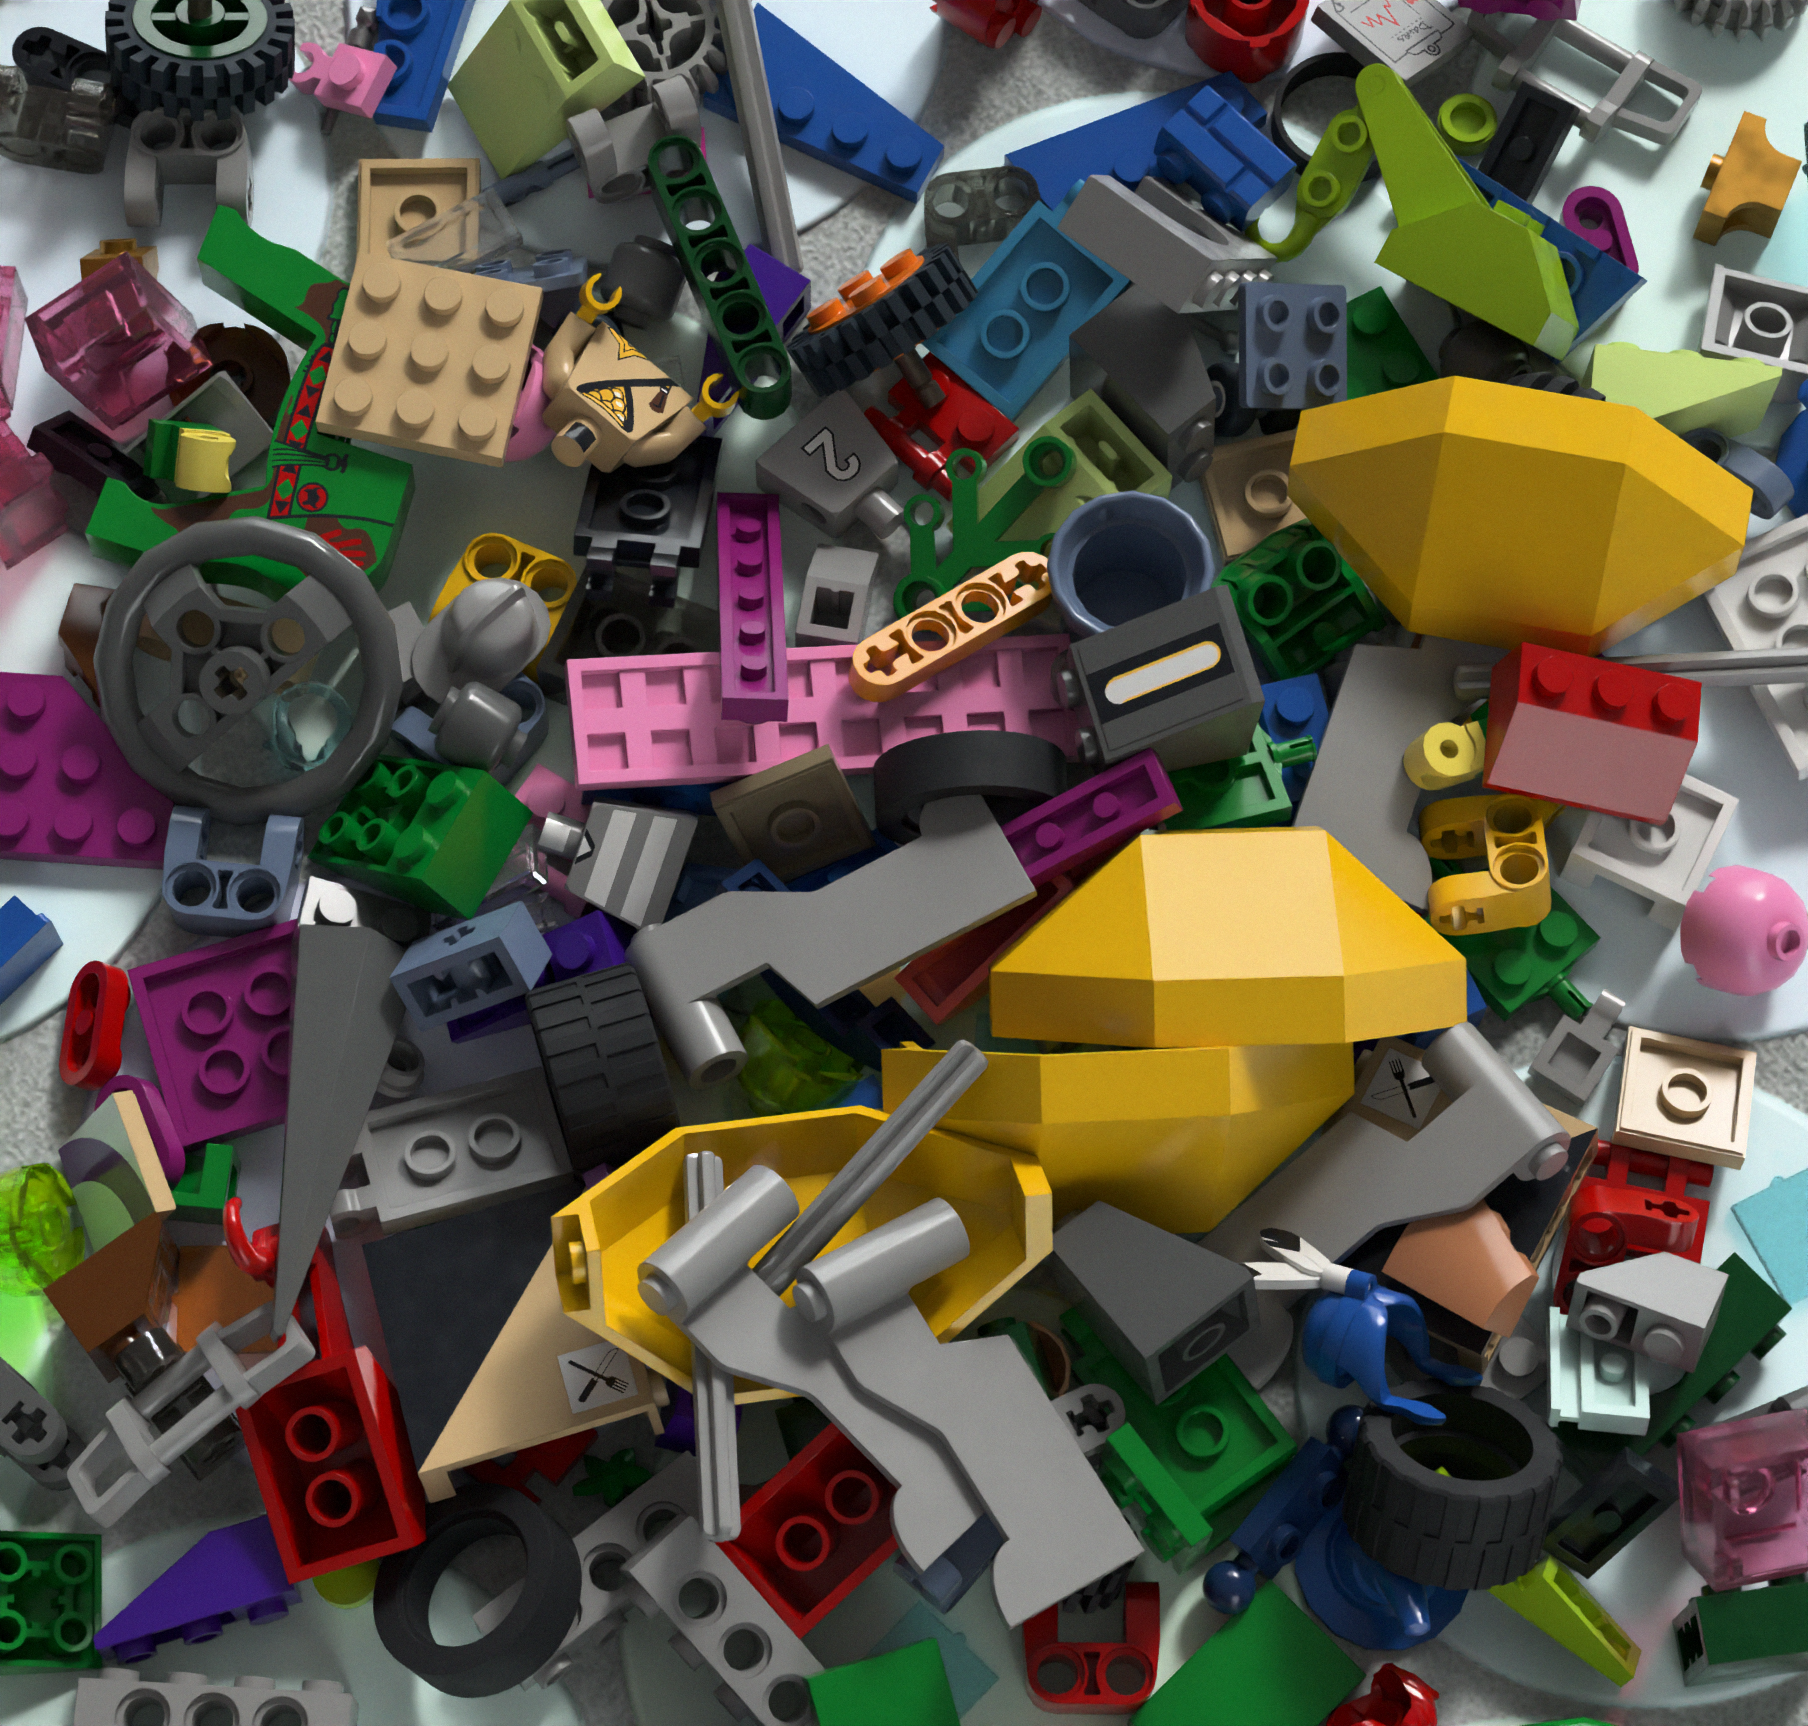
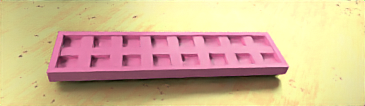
M1070 634L1000 637L895 699L886 702H871L863 699L853 691L849 684L848 671L857 645L786 648L789 697L787 722L767 721L762 724H746L739 720H721L719 652L568 659L564 666L575 788L576 791L736 782L829 744L844 776L873 774V766L876 760L883 753L897 745L925 736L970 730L1008 731L1036 736L1058 746L1065 754L1066 763L1080 762L1075 744V729L1080 728L1074 708H1064L1057 685V672L1064 669L1069 645H1071ZM944 640L915 642L918 647L926 651H938L946 646ZM897 649V653H896L895 659H897V658L900 657V654H899V652H898V649ZM869 663L867 671L873 673L880 670L886 676H889L892 663L879 669Z

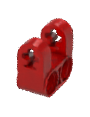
M1590 1185L1579 1189L1571 1196L1566 1207L1552 1264L1554 1306L1560 1308V1314L1568 1315L1574 1290L1569 1288L1567 1284L1577 1279L1580 1272L1623 1262L1628 1244L1674 1253L1690 1250L1700 1216L1698 1211L1680 1200L1641 1191L1609 1188L1603 1185ZM1593 1218H1603L1613 1224L1608 1230L1600 1233L1587 1231L1581 1226L1587 1220Z
M1125 1582L1123 1587V1643L1058 1642V1603L1023 1622L1022 1655L1027 1696L1033 1705L1044 1712L1053 1714L1126 1715L1135 1713L1151 1697L1157 1677L1160 1645L1159 1582ZM1053 1662L1062 1663L1071 1669L1076 1683L1066 1693H1050L1038 1681L1037 1673L1041 1667ZM1116 1664H1129L1139 1671L1142 1676L1143 1687L1135 1694H1118L1107 1683L1105 1675L1107 1670Z

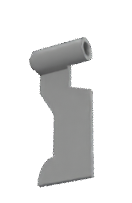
M1366 585L1367 591L1372 592L1371 589ZM1424 634L1419 649L1356 644L1352 648L1317 750V760L1313 762L1291 827L1319 826L1326 830L1412 910L1424 914L1428 910V889L1432 885V872L1424 847L1416 837L1406 832L1421 788L1413 783L1405 772L1403 763L1404 753L1408 745L1429 728L1438 723L1451 722L1480 700H1459L1456 698L1453 689L1454 668L1461 664L1497 663L1512 650Z
M982 795L956 796L925 803L919 820L921 837L819 890L812 892H725L664 924L657 923L646 926L632 937L631 944L625 951L624 960L633 965L645 1001L690 1088L694 1090H708L721 1086L741 1073L749 1060L747 1052L717 997L718 994L770 968L815 1008L820 1009L1038 896L1036 889Z
M1468 1022L1459 1023L1448 1028L1435 1038L1424 1052L1421 1061L1424 1070L1453 1103L1411 1140L1406 1142L1350 1111L1196 1245L1237 1264L1249 1262L1280 1263L1266 1253L1260 1243L1261 1230L1277 1228L1299 1236L1322 1253L1331 1263L1339 1265L1379 1230L1422 1219L1466 1211L1475 1206L1512 1173L1523 1181L1534 1178L1546 1180L1552 1177L1568 1160L1567 1150L1571 1143V1136L1475 1026ZM1255 1289L1261 1326L1226 1353L1258 1391L1278 1370L1290 1348L1293 1336V1322L1287 1309L1310 1289Z
M753 1165L638 1266L637 1274L640 1281L638 1292L642 1300L652 1311L662 1316L666 1315L720 1370L806 1397L812 1401L898 1489L890 1505L891 1528L901 1552L913 1569L921 1575L986 1511L942 1440L932 1431L861 1392L851 1381L816 1322H808L802 1316L797 1306L789 1308L747 1265L758 1251L799 1215V1204L789 1185L770 1168L763 1165Z
M934 1198L800 1267L796 1274L797 1285L793 1287V1298L802 1316L810 1323L816 1322L851 1381L861 1392L932 1431L942 1440L1005 1541L993 1559L990 1570V1586L997 1613L1006 1631H1009L1141 1556L1145 1550L1009 1335L939 1344L909 1296L908 1292L912 1286L966 1259L970 1253L968 1235L958 1214L945 1200Z

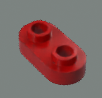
M97 960L90 961L80 969L71 985L59 1058L60 1076L66 1084L88 1091H97L106 1082L115 1077L120 1069L122 1062L120 1045L124 1017L131 1000L128 978L121 968Z

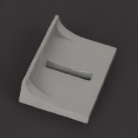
M226 371L215 374L161 419L184 421L189 417L192 422L209 423L230 434L231 438L236 440V448L229 458V479L233 478L270 447L273 430ZM147 431L123 450L125 455L134 459L143 469ZM153 478L155 479L154 482L171 503L208 497L213 494L212 492L182 489L176 487L175 482L168 479Z

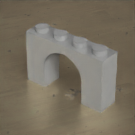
M1090 175L1057 227L1058 230L1178 314L1238 309V287L1241 283H1273L1274 275L1269 271L1278 259L1276 256L1229 223L1223 224L1208 213L1200 203L1163 177L1144 176L1135 192H1132L1109 175Z

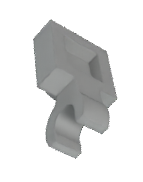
M1604 988L1581 1025L1568 1016L1563 1015L1530 1065L1527 1073L1575 1104L1583 1107L1619 1051L1617 1047L1604 1040V1038L1621 1014L1626 1001Z

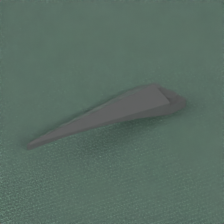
M311 875L304 888L291 949L286 1117L270 1337L273 1343L280 1340L285 1332L407 1010L389 977L411 943L429 935L433 913L419 907Z

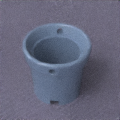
M1133 490L1100 495L1073 510L1055 533L1047 561V572L1053 604L1061 614L1060 625L1062 634H1070L1071 644L1211 589L1215 573L1209 540L1193 517L1164 497Z

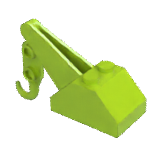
M1375 63L1366 66L1358 74L1355 82L1358 98L1357 105L1352 109L1338 113L1331 120L1298 182L1294 225L1288 236L1278 243H1270L1263 239L1258 227L1260 217L1245 230V235L1276 256L1278 259L1275 263L1288 262L1300 256L1312 243L1315 235L1348 208L1376 156L1398 227L1391 230L1374 263L1562 362L1579 331V325L1558 249L1541 237L1546 226L1501 200H1498L1492 209L1406 87L1401 76L1384 64Z

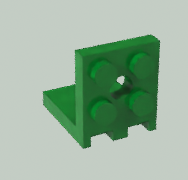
M1128 1422L1106 1438L1098 1473L1101 1475L1099 1477L1100 1481L1114 1503L1121 1510L1128 1506L1132 1509L1131 1515L1141 1526V1536L1153 1554L1164 1564L1171 1559L1173 1562L1172 1567L1181 1577L1231 1538L1293 1457L1206 1518L1202 1517Z

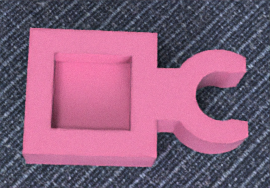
M307 42L302 43L299 50L313 64L305 72L298 73L294 71L293 78H288V80L300 92L313 94L325 107L371 119L397 66L387 55L339 43L331 58L319 45Z

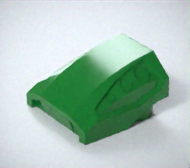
M1308 518L1271 533L1224 567L1211 586L1213 588L1228 584L1241 627L1274 682L1309 675L1334 657L1333 654L1343 651L1369 632H1379L1387 626L1362 579L1341 557L1335 546L1325 539Z

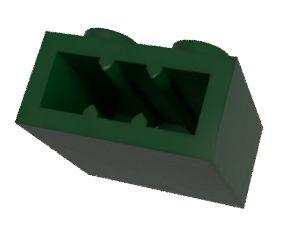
M1791 1572L1772 1576L1767 1579V1587L1743 1591L1741 1581L1737 1580L1702 1586L1700 1588L1701 1596L1690 1598L1688 1600L1689 1604L1672 1620L1684 1687L1808 1671V1572Z

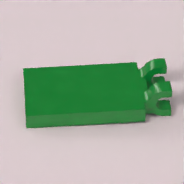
M1073 1307L1059 1316V1322L1064 1327L1060 1330L1061 1336L1071 1349L1081 1357L1071 1365L1072 1377L1080 1387L1092 1383L1101 1384L1111 1388L1119 1395L1126 1411L1124 1424L1128 1422L1203 1518L1212 1514L1297 1454L1296 1442L1226 1353L1155 1406ZM1108 1407L1098 1409L1105 1420L1112 1413Z
M1269 1579L1256 1592L1250 1606L1244 1611L1234 1614L1128 1719L1126 1724L1128 1726H1319L1367 1675Z
M927 1637L802 1676L815 1726H961L937 1638Z

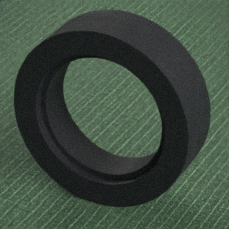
M970 730L925 736L889 749L876 760L873 766L877 830L887 839L902 845H906L922 836L919 827L920 815L925 803L956 796L982 795L998 825L1002 826L1068 791L1066 758L1063 751L1045 739L1017 732Z
M477 1483L455 1488L456 1496L427 1503L425 1505L426 1540L415 1547L384 1556L378 1570L373 1593V1613L376 1629L388 1652L398 1662L435 1689L461 1698H480L504 1692L522 1683L538 1671L552 1657L566 1637L576 1615L581 1596L582 1570L580 1558L568 1532L560 1523L523 1493L511 1487L494 1483ZM493 1535L519 1537L526 1553L527 1573L521 1594L506 1618L489 1634L470 1644L462 1646H443L437 1644L429 1626V1603L434 1588L446 1567L460 1552L482 1538Z

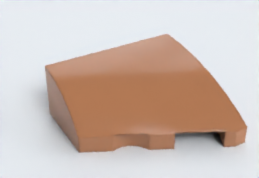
M1484 1198L1475 1206L1463 1212L1409 1222L1382 1269L1383 1273L1480 1328L1510 1338L1540 1278L1527 1256L1516 1251L1510 1241V1229L1500 1213L1490 1210Z

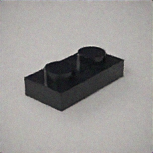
M1522 81L1477 170L1532 205L1580 109L1565 100Z
M70 410L33 426L26 447L47 460L49 466L57 472L70 475L96 492L98 498L108 477L125 482L134 494L146 501L160 493L161 489L154 482L155 479L143 475V468L130 456L125 455L123 452L126 448L125 446Z
M1625 1447L1550 1515L1543 1550L1586 1579H1589L1679 1499L1677 1481L1628 1447Z

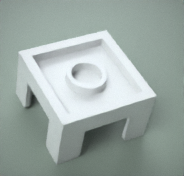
M1685 774L1668 819L1661 826L1591 811L1567 859L1560 878L1584 889H1590L1596 874L1655 901L1648 914V918L1676 932L1682 921L1687 901L1694 890L1697 891L1740 799Z

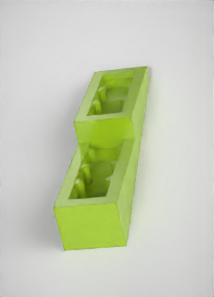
M1443 1466L1434 1471L1452 1477ZM1546 1554L1534 1564V1567L1526 1575L1518 1576L1516 1581L1503 1586L1495 1585L1491 1586V1589H1485L1619 1687L1624 1686L1634 1678L1642 1650L1572 1572L1551 1554Z

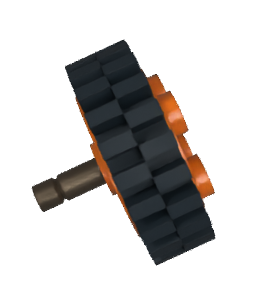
M939 243L933 248L928 247L916 256L911 248L884 263L879 268L882 273L874 278L869 270L859 273L838 288L837 291L842 297L840 300L835 297L816 308L806 317L809 323L802 328L803 331L791 339L792 341L787 344L786 350L816 396H829L837 390L842 391L850 387L855 381L858 380L860 382L868 378L873 372L879 369L882 370L894 361L911 389L916 390L915 395L925 410L933 407L946 397L936 380H932L931 372L915 348L918 344L936 334L939 328L956 318L955 315L964 311L970 305L969 302L973 301L978 293L977 288L948 243Z

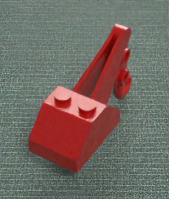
M233 1197L227 1201L223 1211L224 1236L233 1262L242 1273L251 1276L256 1282L265 1281L269 1287L274 1288L279 1223L255 1230L252 1242H249L241 1222L240 1209L242 1207V1200L238 1197ZM324 1226L291 1313L314 1347L315 1355L308 1363L264 1393L248 1409L239 1406L235 1410L289 1585L415 1547L426 1540L425 1490L417 1473L398 1392L368 1347L363 1345L354 1348L337 1280L332 1241L326 1226ZM285 1333L278 1340L277 1349L285 1343Z

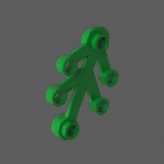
M1043 436L1032 441L1023 454L1022 463L1025 473L980 522L978 484L986 476V461L981 454L969 448L957 449L949 455L945 468L947 476L952 481L953 551L938 567L936 566L934 531L943 524L945 518L944 507L938 499L926 494H918L911 497L905 504L903 511L904 520L910 527L911 573L898 583L893 595V608L899 620L918 609L916 600L921 592L930 590L936 599L954 589L972 568L993 567L1020 552H1034L1045 557V549L1053 541L1055 533H1047L1038 540H998L1046 488H1060L1073 478L1077 468V459L1074 450L1069 444L1053 436ZM1051 453H1059L1063 460L1061 470L1057 474L1047 475L1043 470L1045 457ZM972 457L976 464L975 472L970 478L961 479L957 474V465L962 458ZM928 502L933 507V518L929 523L919 525L915 520V510L920 504ZM1017 581L1015 587L1019 589L1026 584ZM969 602L962 606L964 613L992 612L989 606L981 602ZM921 630V631H918V632H921V633H929V632H933V631H930V630Z

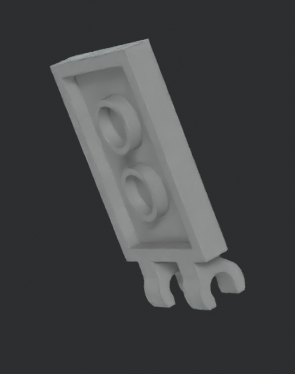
M535 1067L368 1111L341 1181L347 1180L356 1171L360 1188L338 1190L330 1210V1219L336 1239L354 1237L378 1220L380 1221L383 1235L386 1236L458 1217L575 1182L574 1171L542 1067Z

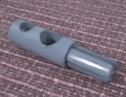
M571 148L545 162L540 160L530 165L522 173L506 177L483 189L482 194L491 212L496 214L506 207L524 200L530 193L542 191L553 185V181L580 168V165Z

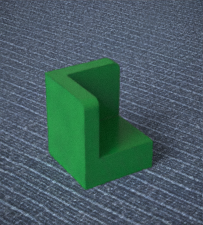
M207 1143L205 1156L185 1154L183 1176L176 1188L171 1191L176 1210L166 1220L223 1225L225 1204L231 1198L237 1196L242 1164L234 1146Z

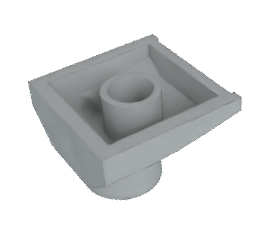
M1715 264L1696 352L1706 358L1730 361L1735 358L1749 357L1758 359L1765 365L1783 367L1782 377L1770 402L1785 405L1801 403L1797 399L1796 394L1800 385L1808 379V287L1724 268L1723 265Z

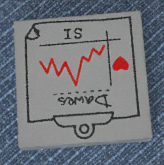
M1325 0L1317 5L1310 20L1364 67L1375 63L1384 64L1401 76L1407 88H1410L1466 49L1475 35V32L1437 0Z

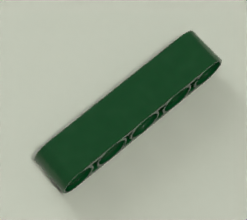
M677 134L665 136L655 142L648 155L650 188L653 201L734 394L739 391L738 405L745 414L754 419H775L786 411L790 406L792 398L791 365L788 354L702 150L695 141L687 136ZM678 169L689 173L682 178L676 179L665 176L669 171ZM698 220L711 224L701 230H693L686 227L692 221ZM715 272H726L733 276L723 282H715L707 278ZM742 323L749 324L755 328L748 334L742 335L734 334L728 330L730 327ZM758 376H770L777 380L770 387L763 388L750 383L751 380Z

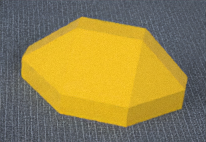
M1450 376L1301 411L1290 462L1287 496L1325 539L1335 546L1341 557L1408 632L1513 650L1521 642H1526L1593 658L1736 574L1745 547L1754 492L1748 485L1635 406L1461 376Z
M1319 826L1144 830L1120 844L988 964L989 1020L992 1037L1145 1048L1336 1044L1448 1028L1467 1022L1466 958L1335 838Z
M913 1041L900 1042V1049H881L883 1108L876 1109L892 1114L949 1050H924ZM1353 1042L1220 1046L1064 1054L982 1052L988 1060L987 1068L934 1127L1037 1156L1052 1192L1053 1227L1069 1212L1076 1209L1085 1211L1100 1200L1172 1234L1210 1232L1355 1094Z
M858 1105L674 1128L551 1217L555 1276L563 1313L693 1394L691 1340L666 1315L662 1316L655 1313L645 1304L638 1292L640 1281L637 1274L638 1266L685 1225L682 1165L685 1156L699 1153L700 1151H711L714 1155L720 1157L723 1165L724 1190L753 1165H763L770 1168L793 1191L799 1204V1217L891 1114ZM933 1127L812 1261L934 1198L945 1200L956 1211L965 1227L970 1244L969 1256L912 1286L908 1292L939 1344H945L951 1341L1053 1251L1052 1192L1037 1156ZM797 1218L794 1219L787 1227H785L778 1235H776L769 1243H767L760 1251H758L750 1259L747 1265L751 1269L779 1240V1238L788 1230V1228L797 1220ZM796 1279L779 1297L789 1308L796 1306L793 1298V1287L797 1285ZM733 1375L735 1405L800 1396Z

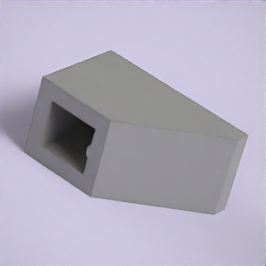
M818 543L806 574L795 629V648L858 645L864 640L879 562V553Z
M1665 1251L1580 1272L1575 1282L1566 1327L1643 1354L1658 1362L1693 1373L1718 1318L1729 1274Z

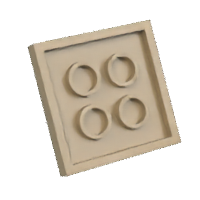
M358 252L316 418L317 432L503 468L543 302V288Z

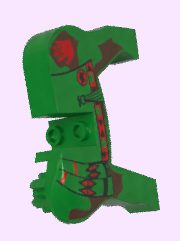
M218 204L197 256L203 285L307 351L291 380L278 413L268 454L266 484L260 487L172 504H156L138 497L129 489L125 482L108 477L85 532L93 557L132 569L145 551L194 523L259 516L316 533L361 568L378 594L390 575L416 486L412 464L350 445L352 438L317 432L316 418L350 283L340 279L296 249L265 239L245 223L236 209ZM256 555L208 560L198 566L206 584H224L251 589L267 596L274 602H277L308 577L307 574L297 567Z

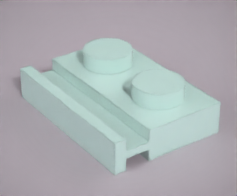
M1549 1307L1546 1322L1547 1423L1551 1427H1558L1559 1421L1578 1422V1429L1646 1436L1650 1420L1648 1356L1566 1327L1568 1315L1560 1314L1559 1307Z

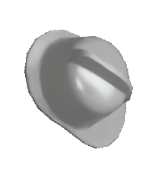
M499 577L477 581L469 585L427 624L417 638L411 659L415 680L425 695L439 704H442L451 686L461 690L464 685L473 681L479 682L499 693L527 665L536 659L546 646L551 628L547 606L536 591L520 581Z

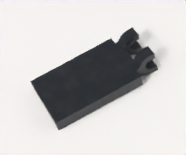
M698 436L676 458L663 464L634 468L624 463L613 472L607 473L600 471L591 463L573 542V555L587 557L586 569H589L585 599L611 602L616 566L650 569L652 583L649 593V606L674 608L680 566L699 568L722 459L723 438Z

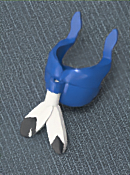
M1267 1228L1260 1231L1262 1249L1280 1263H1240L1254 1277L1255 1289L1292 1290L1319 1287L1325 1289L1314 1301L1307 1314L1301 1340L1305 1365L1312 1375L1318 1377L1321 1383L1337 1389H1344L1356 1380L1364 1394L1383 1411L1405 1416L1410 1421L1423 1426L1443 1425L1446 1421L1445 1414L1433 1406L1390 1394L1384 1370L1386 1336H1393L1408 1349L1415 1366L1422 1373L1442 1380L1449 1386L1480 1385L1483 1380V1376L1477 1371L1464 1366L1449 1365L1430 1356L1429 1335L1424 1315L1413 1298L1404 1293L1377 1285V1278L1373 1274L1331 1263L1317 1249L1289 1231L1277 1228Z

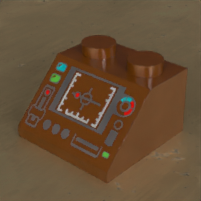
M155 1211L42 1290L108 1383H111L119 1376L126 1380L142 1372L154 1361L156 1356L153 1352L164 1345L181 1253Z

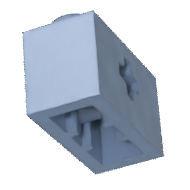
M521 900L413 941L389 979L420 1032L531 991L553 954Z

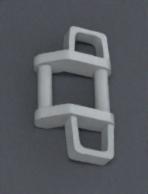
M1471 10L1467 26L1475 32L1473 38L1502 61L1493 76L1491 85L1505 94L1512 90L1517 93L1522 81L1575 105L1580 109V112L1573 126L1580 129V137L1592 144L1600 141L1614 127L1659 145H1668L1674 140L1697 106L1703 91L1702 85L1697 81L1655 61L1654 58L1640 50L1633 54L1575 20L1556 19L1543 21L1537 19L1518 47H1516L1484 20L1487 14L1478 13L1474 10ZM1554 36L1621 74L1605 98L1598 102L1594 108L1589 107L1529 72ZM1644 80L1683 100V103L1669 121L1660 122L1625 109Z
M273 1300L263 1304L225 1328L217 1321H214L195 1338L198 1344L135 1397L131 1398L125 1395L105 1413L109 1423L71 1464L67 1471V1479L85 1512L103 1528L112 1526L153 1485H156L171 1473L172 1470L169 1465L216 1425L239 1406L248 1409L264 1393L308 1363L314 1357L315 1349L292 1314L284 1332L286 1335L285 1343L251 1369H246L238 1355L242 1349L270 1333ZM210 1368H213L223 1385L157 1440H154L149 1431L152 1426L149 1419ZM125 1448L134 1465L101 1497H98L94 1488L96 1479L122 1449Z

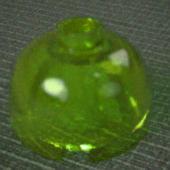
M774 999L759 1001L738 1033V1037L748 1054L749 1060L736 1076V1080L743 1093L749 1098L748 1106L759 1117L834 1108L854 1091L864 1075L859 1073L865 1065L828 1043L803 1021L798 1020V1016L783 1001Z
M38 1163L30 1166L23 1165L0 1173V1293L13 1297L46 1296L42 1291L44 1288L84 1261L85 1237L83 1225L75 1227L70 1232V1218L66 1207L77 1205L73 1191L62 1174L48 1163Z

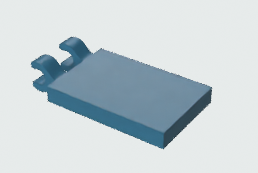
M1079 179L1053 211L1048 209L1039 200L1034 204L971 279L978 290L976 298L969 302L970 305L964 311L956 314L954 320L939 328L938 332L932 337L921 342L927 350L1013 423L1069 358V335L1122 295L1133 283L1057 229L1085 184L1082 179Z

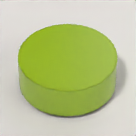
M1461 93L1450 97L1442 104L1435 128L1453 154L1474 156L1485 151L1491 144L1496 132L1498 118L1494 107L1485 98L1476 94Z
M376 1558L313 1577L312 1581L319 1595L328 1604L340 1609H353L364 1605L372 1599L380 1564Z

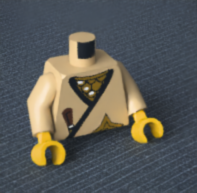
M598 273L582 285L579 292V301L582 306L576 314L570 311L543 354V390L551 401L542 417L544 423L557 433L551 443L552 451L555 457L566 466L578 467L587 459L600 471L607 473L613 472L624 463L634 468L668 463L707 429L704 422L711 416L716 418L725 417L732 412L738 400L739 391L733 394L730 400L725 403L713 401L708 392L721 382L724 375L722 373L713 374L703 383L699 402L690 409L687 405L693 397L604 321L597 328L592 326L598 315L608 313L620 302L622 297V288L619 286L613 292L607 304L597 302L593 298L592 287L601 276V273Z

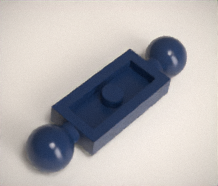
M1348 1404L1337 1408L1329 1416L1326 1423L1325 1434L1327 1442L1324 1444L1310 1436L1231 1536L1229 1541L1238 1551V1555L1234 1560H1225L1214 1564L1206 1572L1203 1579V1595L1212 1609L1222 1614L1233 1615L1248 1608L1256 1594L1254 1577L1257 1573L1267 1580H1273L1284 1565L1291 1563L1297 1557L1303 1546L1304 1539L1321 1517L1337 1506L1343 1496L1349 1474L1343 1464L1348 1458H1352L1360 1417L1364 1411L1363 1406Z

